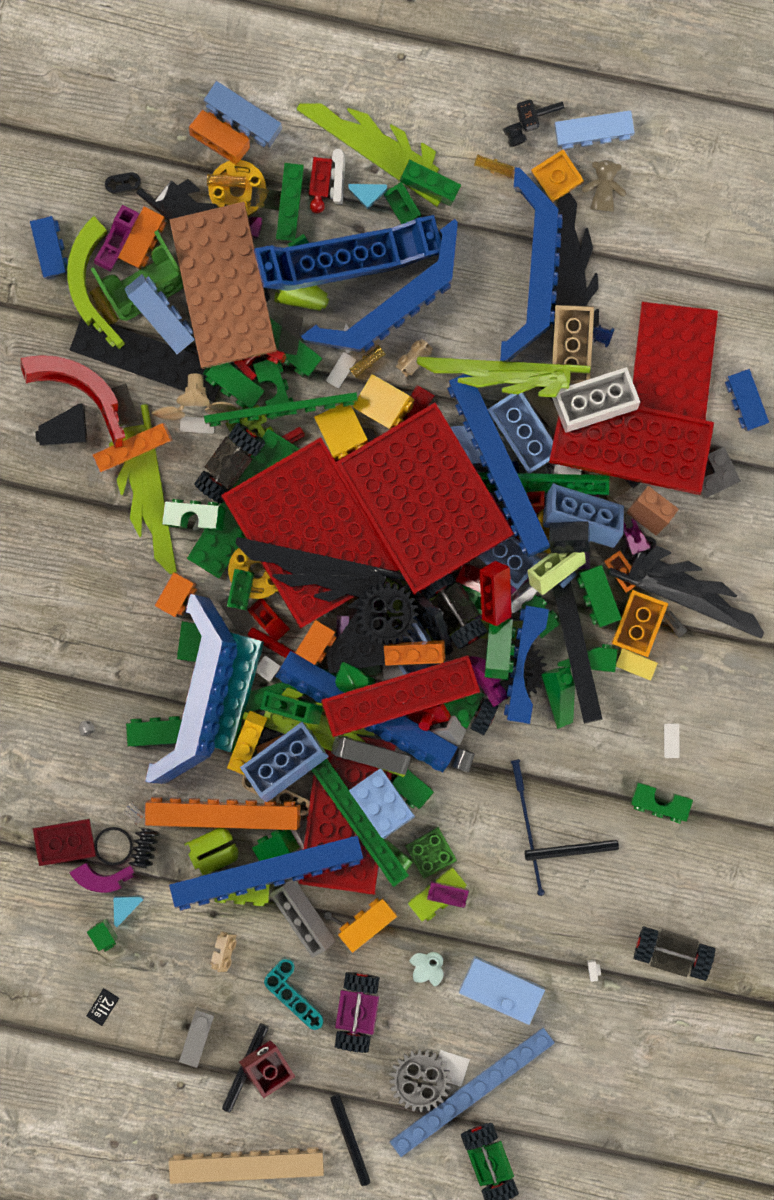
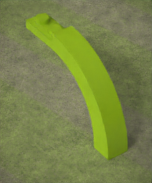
M93 216L81 229L71 248L67 267L69 291L73 303L84 322L88 326L95 322L92 325L99 333L103 331L107 335L106 341L112 347L116 346L120 349L125 345L123 340L95 310L87 293L86 271L88 262L97 245L108 235L106 228Z

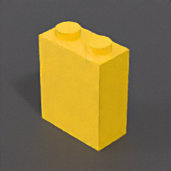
M372 374L359 394L358 401L352 407L390 430L404 421L403 418L406 413H409L413 408L414 399Z
M343 404L314 416L335 462L368 443L352 406L343 407Z

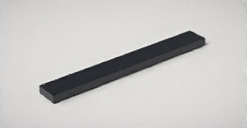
M570 581L564 588L557 584L553 587L583 723L601 721L603 718L572 583Z

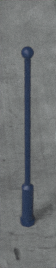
M520 759L511 760L516 788L520 793L530 849L532 850L534 845L523 793L525 789L519 763ZM533 860L538 885L537 894L543 896L545 891L541 886L537 860Z

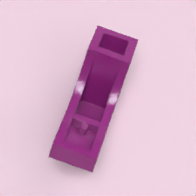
M124 205L121 206L113 220L112 227L103 246L94 259V264L110 272L112 271L139 216L138 212Z
M469 656L477 683L484 690L493 707L507 699V693L499 682L502 679L485 677L486 660Z
M86 862L69 873L85 889L93 892L107 893L121 889L123 886L119 880L122 879L125 882L133 878L132 873L136 870L134 866L130 865L112 875H101L95 872L89 863Z

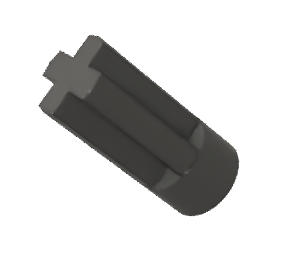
M671 611L664 615L663 619L679 638L688 631Z

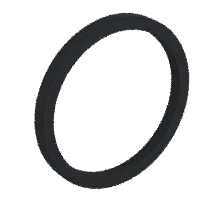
M109 827L102 830L97 835L94 843L98 859L112 866L124 863L130 857L133 850L130 835L119 827ZM118 830L127 836L130 850L122 861L108 862L99 855L97 843L104 832Z

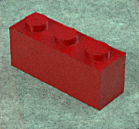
M494 561L480 569L482 620L497 626L512 617L510 567Z

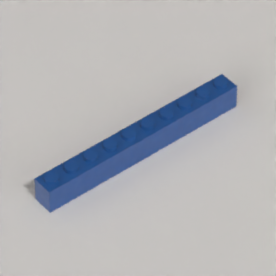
M463 374L449 380L450 387L447 388L451 398L455 397L457 402L455 408L459 416L463 415L465 419L463 422L467 433L471 432L473 437L471 439L472 445L475 450H479L481 454L479 460L482 466H486L489 471L487 474L490 484H495L497 489L494 491L498 501H502L505 506L503 508L506 519H511L513 524L510 526L514 536H518L521 541L518 544L522 553H526L529 558L549 549L550 544L478 388L458 383V378L472 377Z
M292 651L289 652L275 676L283 683L296 688L300 693H305L312 697L318 703H321L323 699L343 693L336 686L335 676ZM405 716L364 728L442 773L449 765L458 748L429 730H421L419 724Z
M358 836L173 883L169 887L175 909L179 908L180 911L190 909L192 904L198 903L199 906L209 904L211 899L217 898V901L228 899L230 894L236 893V896L247 894V890L255 888V891L266 889V885L274 884V886L283 885L285 880L288 879L293 881L304 879L303 875L311 874L312 877L323 874L322 870L330 869V872L342 869L341 866L349 864V867L356 866L363 860Z

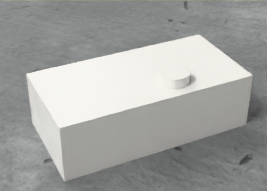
M627 367L570 385L568 389L561 388L557 396L552 397L565 433L637 410L640 405L639 397Z

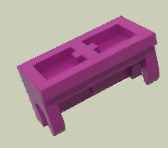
M631 518L633 523L631 528H626L624 522L623 538L632 555L651 547L643 532L639 530L635 519Z
M431 881L427 900L465 908L469 889Z

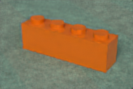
M161 423L124 440L122 447L115 448L113 445L93 454V457L100 472H105L169 443L173 439L166 424Z

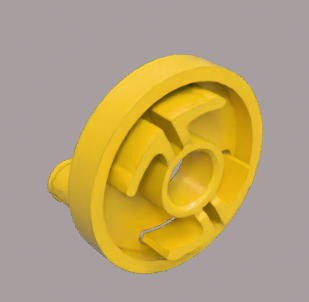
M240 160L235 165L231 161H227L213 172L209 181L208 191L211 202L219 207L244 202L247 215L250 216L262 206L265 200L266 183L260 170L253 164ZM234 183H242L244 185L245 192L242 196L236 197L231 194L230 188Z
M238 548L233 553L228 566L231 584L234 569L250 572L252 564L261 562L250 560ZM266 571L259 578L253 577L251 591L254 592H250L249 598L262 599L277 592Z

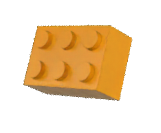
M630 590L621 614L622 620H619L610 644L648 657L668 603Z

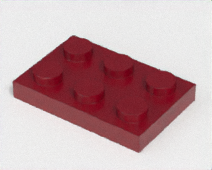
M90 818L32 828L39 866L96 857Z

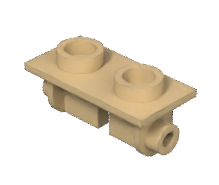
M420 339L412 344L411 350L406 355L400 357L395 367L402 371L406 377L412 376L420 367L416 362L417 357H429L432 354L433 348L426 341Z
M223 931L218 934L215 948L221 949V951L213 952L210 965H212L211 969L217 970V972H227L230 968L232 951L236 947V934H228Z

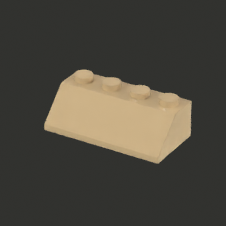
M555 305L552 364L590 366V373L571 372L570 384H577L590 379L594 319L593 306Z

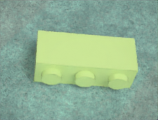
M550 553L527 570L530 585L543 596L586 563L585 553Z

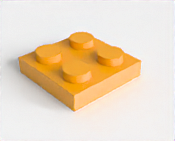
M564 149L531 169L532 174L551 202L556 201L584 183L583 178Z

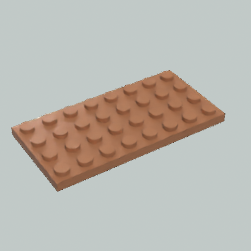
M240 202L170 219L201 368L204 369L276 352L277 348L264 288L254 254L255 247L245 203Z

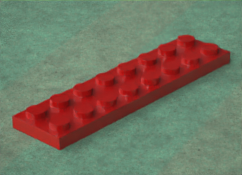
M467 655L321 700L332 737L334 738L478 694L480 689L469 656Z

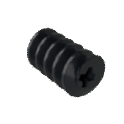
M138 827L141 831L135 832V834L140 839L133 840L138 846L132 847L136 854H130V857L135 859V861L128 862V864L147 868L153 865L148 859H154L155 857L150 852L156 851V847L152 844L158 843V840L154 837L159 836L160 833L153 829Z

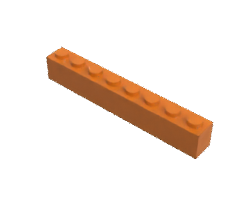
M151 797V800L145 802V826L298 830L300 828V804H295V801H284V804H276L275 800L265 801V803H257V800H246V803H240L237 799H227V802H219V799H208V802L200 801V798H189V801H181V798L178 797L170 798V800H163L162 797Z

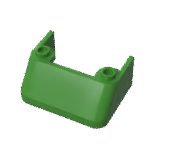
M158 230L154 233L161 245L156 247L151 253L153 263L120 281L116 275H108L101 279L95 268H91L98 284L121 320L127 321L141 314L140 310L128 298L125 288L141 274L145 278L149 276L156 284V291H162L167 298L184 288L180 268Z

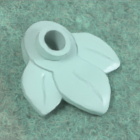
M417 953L409 960L416 967L413 972L414 982L422 983L429 980L433 986L439 985L444 975L441 968L443 958L439 953ZM430 960H435L437 964H431Z

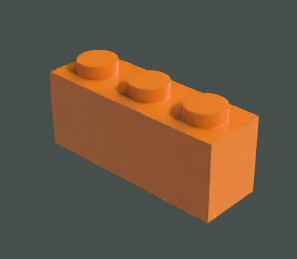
M202 110L189 126L190 136L235 165L240 162L250 149L249 138L244 133H238L230 124L221 122L211 112L207 113Z
M144 206L118 259L139 270L142 266L145 267L149 260L147 255L150 249L154 250L158 242L154 232L158 230V232L162 233L167 224L164 222L166 218Z
M444 640L398 642L396 644L388 643V645L384 646L385 666L443 663L446 660Z

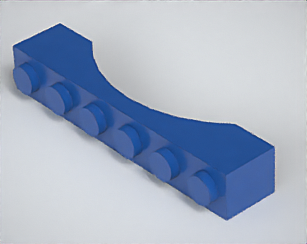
M526 605L525 609H521L520 620L523 623L522 628H518L516 639L520 640L519 647H515L513 656L516 659V665L513 666V672L510 673L513 683L508 686L507 691L510 701L509 704H505L504 715L507 716L509 721L530 724L533 704L525 688L524 663L532 643L546 629L549 609Z

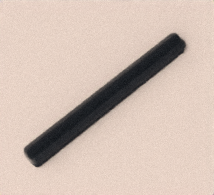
M608 840L525 850L524 857L525 860L530 861L615 851L619 849L618 840Z
M259 1024L245 1057L261 1047L269 1029L267 1025ZM241 1066L222 1106V1110L228 1113L232 1111L247 1078Z
M339 1094L334 1095L330 1100L360 1185H369L370 1178L342 1099Z

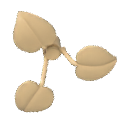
M194 373L188 375V387L185 388V393L176 399V402L181 406L179 408L172 406L163 407L153 411L152 415L164 420L173 421L182 419L185 416V413L182 412L184 406H207L205 412L208 414L237 411L240 407L227 402L209 403L206 388L203 387V375Z

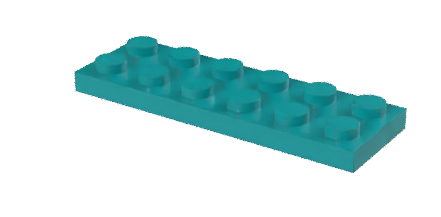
M230 632L238 644V653L233 661V674L229 678V691L224 699V712L220 716V728L214 742L215 748L233 753L264 642Z

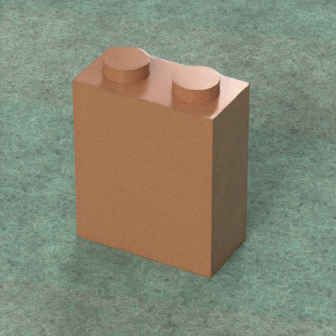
M647 486L626 513L657 536L669 524L679 509L651 487Z

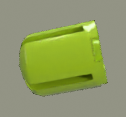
M217 828L184 843L185 846L189 845L191 851L188 855L195 870L200 869L202 873L200 876L210 874L238 859L239 851L236 843L201 859L199 858V855L233 840L231 833L226 828Z

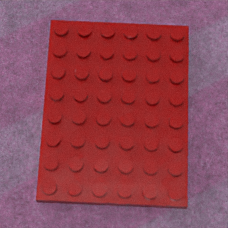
M436 402L336 462L414 594L514 535Z
M321 437L221 495L246 539L394 571L400 570ZM261 562L300 629L355 597L346 594L330 602L315 598L314 594L330 591L331 589L316 584L290 587L272 577L273 574H291L290 572L275 563Z

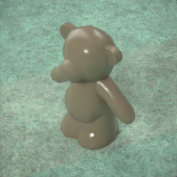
M610 160L595 161L592 163V167L596 170L598 179L585 185L582 188V192L587 193L596 188L590 210L614 212L613 190L622 197L626 196V191L613 180L622 166Z

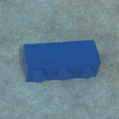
M53 216L30 221L43 278L49 279L67 274L68 259L63 257L62 250H65L63 239L58 237V232L60 231L58 220H54Z
M750 369L726 377L725 387L728 393H732L733 400L731 402L734 410L739 412L740 418H738L741 429L745 428V431H749L768 424L769 420Z

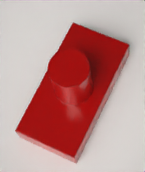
M258 357L233 361L250 380L254 381L257 378L248 366Z
M441 704L409 714V717L412 721L419 724L421 730L427 731L432 724L449 721L451 715L446 706Z

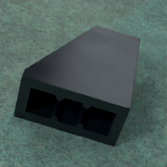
M83 403L77 404L39 425V431H35L36 442H39L40 446L88 443L85 405Z

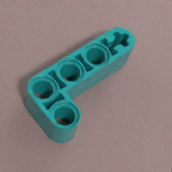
M284 957L267 973L264 984L305 1025L312 1030H317L323 1025V1014L287 981L294 972L295 963L293 959ZM289 962L292 968L290 971H283L281 964ZM275 976L279 982L276 985H270L268 978ZM289 989L293 995L291 998H284L282 991ZM303 1002L307 1008L305 1011L300 1012L296 1009V1004ZM310 1009L312 1010L310 1012V1015L312 1017H319L318 1024L316 1022L313 1024L311 1023L312 1018L309 1015H307Z

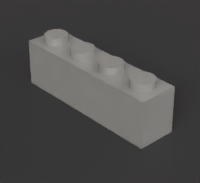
M290 879L270 893V896L312 958L327 950L336 942L296 881Z

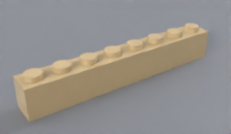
M309 1147L307 1151H300L299 1148H290L288 1152H280V1149H271L268 1153H261V1150H251L249 1154H242V1151H232L229 1155H223V1152H213L210 1156H204V1153H194L190 1157H185L184 1154H174L169 1159L170 1184L324 1176L323 1150H319L318 1147Z

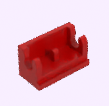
M470 564L463 565L456 578V582L481 593L480 569Z

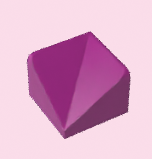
M249 217L252 237L258 239L263 219L260 217Z

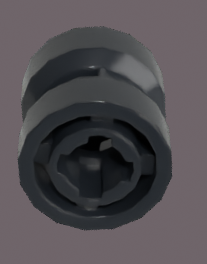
M521 122L503 129L504 134L508 136L509 147H514L527 141L526 135L522 133L523 127Z

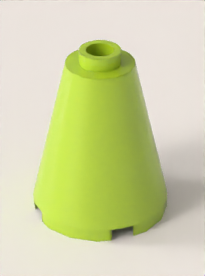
M317 285L290 291L279 290L280 292H275L274 302L317 311H321L322 308L325 309L329 303L328 294Z

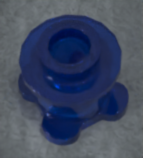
M601 324L598 327H594L593 342L597 341L608 347L614 333V328L609 330L601 327Z

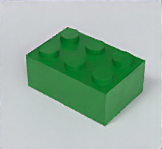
M602 565L578 573L579 577L576 580L579 588L584 589L585 595L583 600L586 607L590 606L592 613L589 616L592 624L597 625V627H603L622 620Z

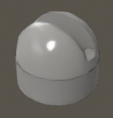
M88 720L82 721L79 725L81 736H86L96 731L92 722Z

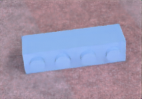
M631 110L554 123L557 147H562L564 150L574 148L573 145L581 144V147L593 145L592 142L600 141V144L612 142L611 139L619 138V141L631 139L630 136H633L635 133Z

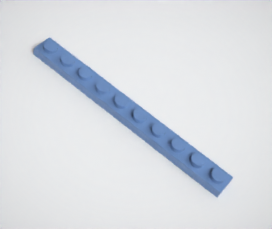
M542 1027L446 1098L443 1103L438 1104L437 1108L434 1107L389 1142L399 1156L402 1157L555 1044V1042L544 1027Z

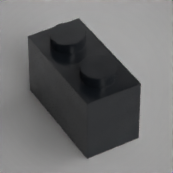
M589 522L550 523L549 544L551 553L590 552Z

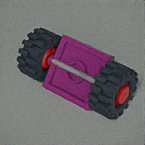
M357 972L345 973L343 988L346 990L342 989L340 993L335 1028L348 1031L336 1032L335 1048L357 1053L369 1052L371 1036L366 1034H374L380 997L371 994L378 992L380 977Z

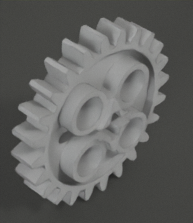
M418 1049V1054L411 1050V1056L404 1053V1060L397 1059L399 1066L393 1064L396 1072H390V1075L395 1077L389 1080V1083L395 1084L390 1090L397 1091L393 1097L397 1098L400 1096L398 1103L406 1102L405 1108L407 1109L411 1105L412 1111H415L416 1107H419L420 1112L423 1111V1107L430 1111V1105L437 1108L436 1101L443 1103L441 1096L447 1097L448 1093L445 1089H451V1086L446 1084L452 1081L451 1078L446 1077L450 1074V1070H444L447 1067V1063L440 1064L442 1057L436 1060V1053L434 1052L429 1056L428 1050L425 1051V1054L421 1053V1049ZM415 1064L419 1070L416 1073H410L408 1067ZM429 1069H435L437 1076L430 1078L426 1073ZM404 1075H407L415 1079H419L420 1076H422L424 1081L436 1082L437 1085L434 1086L426 1082H422L421 1085H419L417 1080L405 1079ZM411 1083L414 1085V1090L406 1092L403 1088L404 1085ZM431 1088L433 1090L432 1095L424 1096L422 1094L423 1089Z

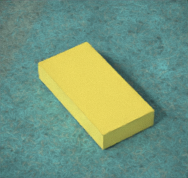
M622 648L616 662V667L651 681L658 663Z

